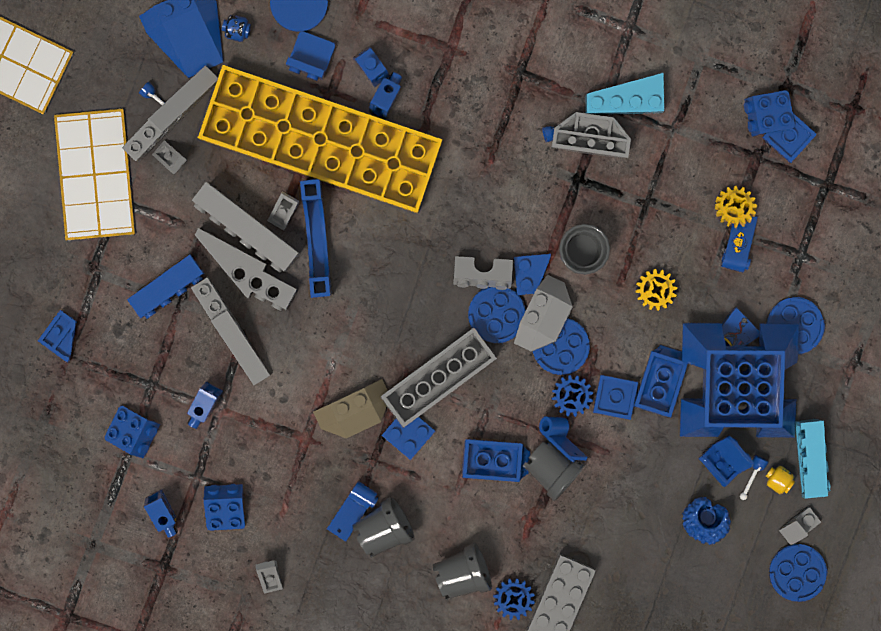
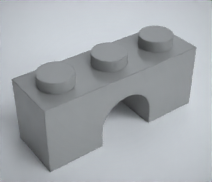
M455 256L453 285L462 288L476 286L480 289L496 287L498 290L511 288L513 260L494 259L493 267L490 271L480 272L474 266V257Z

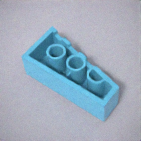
M664 73L586 94V114L663 113Z
M819 419L795 421L802 497L805 499L827 497L830 491V482L827 480L829 468L826 461L827 447L825 443L824 421Z

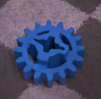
M568 375V380L562 377L561 384L555 383L558 387L557 390H552L556 394V396L552 397V400H557L554 407L560 406L559 412L562 413L565 410L566 416L573 412L574 417H576L578 411L584 414L583 408L589 409L590 407L587 403L593 402L589 398V395H592L593 392L588 391L591 385H584L586 380L582 379L579 381V376L577 375L574 379H572L571 375ZM569 383H577L581 387L577 389L572 388ZM564 388V396L560 399V391ZM570 391L573 393L578 392L575 396L576 400L567 399ZM585 393L584 402L581 404V395ZM567 403H571L575 406V408L570 409L565 407L564 405Z
M508 578L507 584L502 581V588L496 587L499 593L493 594V597L497 598L493 602L494 605H499L496 609L497 612L503 611L502 617L508 614L510 620L513 619V616H516L519 620L520 614L526 617L525 611H532L529 605L535 603L534 600L530 599L534 596V593L528 592L531 586L525 587L526 581L524 580L520 584L518 578L515 579V582ZM516 586V587H519V588H521V589H519V590L517 591V590H512L510 587ZM505 592L506 599L501 603L502 593ZM511 595H513V596H517V595H518V597H517L518 602H517V603H515L514 601L509 602V601L511 600V598H510ZM526 595L527 601L525 606H523L522 598ZM512 607L516 608L518 611H509L507 609Z

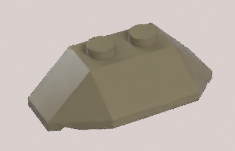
M381 379L313 413L322 430L347 439L382 421L387 406L380 397L388 390Z

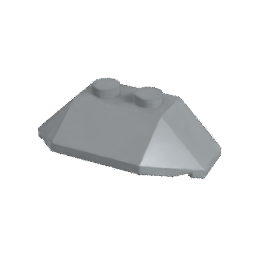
M575 112L554 128L552 147L571 152L628 158L631 138L614 117Z
M549 275L544 278L536 289L519 324L514 344L532 352L557 341L573 308L564 282Z

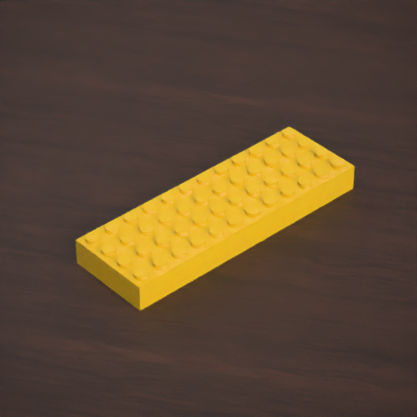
M222 65L198 139L314 179H320V181L417 214L442 143V139Z

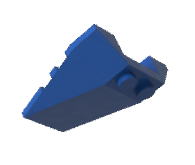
M166 0L139 16L149 37L188 78L195 76L204 66L210 69L223 63L216 0Z

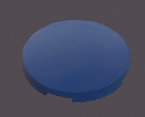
M270 0V8L275 20L285 29L295 32L309 31L318 26L324 19L328 7V0Z
M488 287L478 292L472 299L468 311L469 323L471 328H475L483 340L491 343H503L516 336L519 324L525 314V306L522 299L509 288L498 290L496 287Z
M791 297L778 302L771 309L766 323L799 324L798 354L806 353L816 347L822 339L825 328L823 316L817 306L811 301L799 297Z
M567 318L557 341L533 351L534 358L544 370L557 375L572 373L578 370L588 357L590 345L587 333L579 323Z
M804 544L788 545L780 549L770 563L769 578L773 588L783 598L791 601L803 602L814 598L821 592L826 581L827 567L823 557L815 549Z

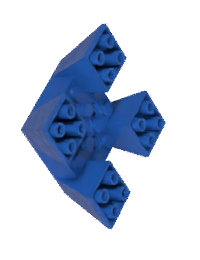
M683 323L682 362L703 368V399L681 398L680 437H719L724 427H756V437L795 438L796 399H784V372L798 361L799 324L760 323L759 347L726 346L722 323ZM742 364H748L746 371H739ZM722 383H728L726 390H719ZM742 383H747L748 387L745 390H739V386ZM766 383L767 388L765 390H758L760 384ZM746 402L747 406L745 409H738L740 403Z

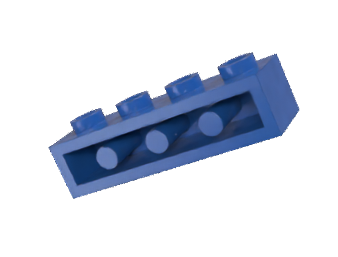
M188 255L127 300L140 318L146 317L148 319L156 313V308L159 306L164 308L172 302L170 298L175 295L179 297L187 291L186 287L191 283L196 285L202 281L203 278L201 276L205 273L193 256Z

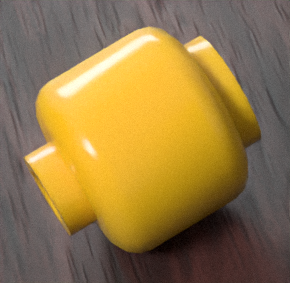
M778 466L776 469L772 467L766 475L768 478L767 486L778 494H783L784 492L787 494L795 483L793 473L783 466Z

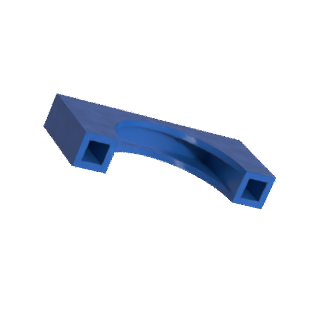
M320 179L300 181L307 232L311 298L332 296L322 182Z

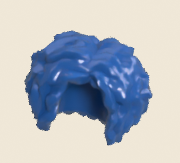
M707 497L694 499L682 513L684 529L690 537H693L695 540L698 539L702 544L706 542L709 545L715 544L729 533L731 521L727 508L719 504L712 506L711 501Z

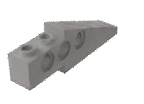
M204 66L147 119L148 121L122 149L135 161L140 162L217 83L218 77L207 66Z
M200 228L197 229L195 236L247 298H250L254 292L255 298L263 302L266 299L272 302L271 306L277 310L288 309L298 289L264 272L267 264ZM237 269L245 271V277L241 280L235 277ZM254 278H260L262 281V286L258 289L252 286ZM271 287H277L279 290V295L275 298L269 295Z
M207 277L191 287L211 319L212 324L253 385L269 377L270 373L210 278Z

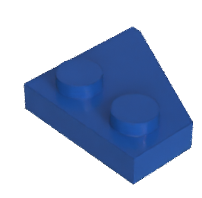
M551 254L514 257L517 295L535 293L542 281Z
M60 310L38 339V342L68 363L71 358L77 321Z

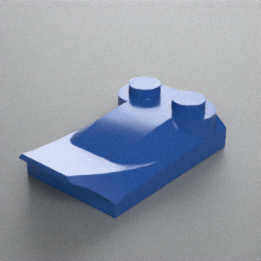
M662 345L651 351L638 394L635 398L634 407L671 418L688 363L682 362V352Z
M465 439L462 478L520 482L529 473L523 465L530 460V451L522 443Z

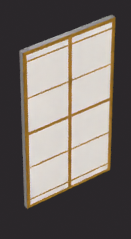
M0 17V94L44 115L74 52Z
M124 109L54 115L65 240L71 241L122 235L132 236L135 234L129 161L128 153L122 149L127 143Z

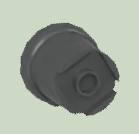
M580 224L566 231L561 239L559 251L561 260L568 269L574 273L586 275L597 272L605 265L609 258L610 245L608 238L602 230L594 225Z
M546 438L545 442H542L529 457L530 460L523 465L547 490V495L553 501H556L583 470L586 463L582 460L570 461Z
M392 497L385 499L380 507L352 525L354 532L359 530L360 534L356 538L367 555L370 554L371 558L397 545L411 543L415 539L408 518Z
M472 543L466 546L463 551L433 564V571H439L435 579L442 596H445V600L477 591L483 593L492 589V582L486 562L476 543Z

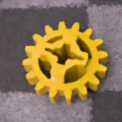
M735 186L732 191L727 187L726 193L721 191L720 197L716 199V203H718L714 207L715 210H718L716 216H722L720 222L722 223L726 220L728 227L731 223L734 224L735 228H737L739 223L744 227L746 221L750 223L752 217L756 214L754 210H756L757 204H753L755 197L750 198L751 192L745 193L744 187L738 190L737 186ZM727 199L728 204L723 207V203ZM748 207V212L744 215V210Z
M653 269V274L646 271L647 277L640 276L642 282L636 283L640 289L635 290V293H640L637 300L643 299L642 306L649 304V310H652L653 306H655L656 310L659 311L661 305L666 309L667 302L673 303L671 297L677 296L673 293V290H676L677 287L672 286L675 279L669 280L670 273L665 276L664 270H661L658 274L657 270ZM654 277H660L664 279L665 282H657ZM648 281V289L644 292V285ZM653 284H655L656 287L660 286L661 289L659 290V295H657V293H652V290L654 289ZM669 288L668 296L665 299V289ZM654 297L658 303H653L647 298Z

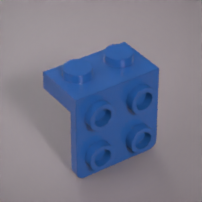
M301 31L291 56L287 59L286 66L293 73L300 74V72L307 74V78L318 81V78L323 80L335 49V44Z
M788 91L762 94L745 99L744 110L748 115V130L752 137L794 128L795 122Z
M120 406L107 430L105 440L130 455L144 458L154 436L157 434L160 424L140 416L125 406Z
M727 436L712 444L698 458L723 487L727 486L739 473L754 465L750 455L744 452L737 440L731 436Z
M243 484L205 486L203 501L207 529L210 531L243 529L245 527Z

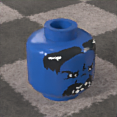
M230 15L228 20L224 19L222 31H225L227 39L242 42L245 38L248 39L251 24L248 23L247 18Z

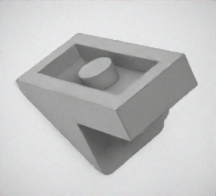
M165 140L152 154L173 174L186 162V158Z
M282 191L267 221L285 230L293 213L299 206V201Z
M807 507L780 528L779 532L790 545H793L807 537V533L820 524L821 521L811 508Z
M273 560L256 564V571L264 593L283 589L277 561Z

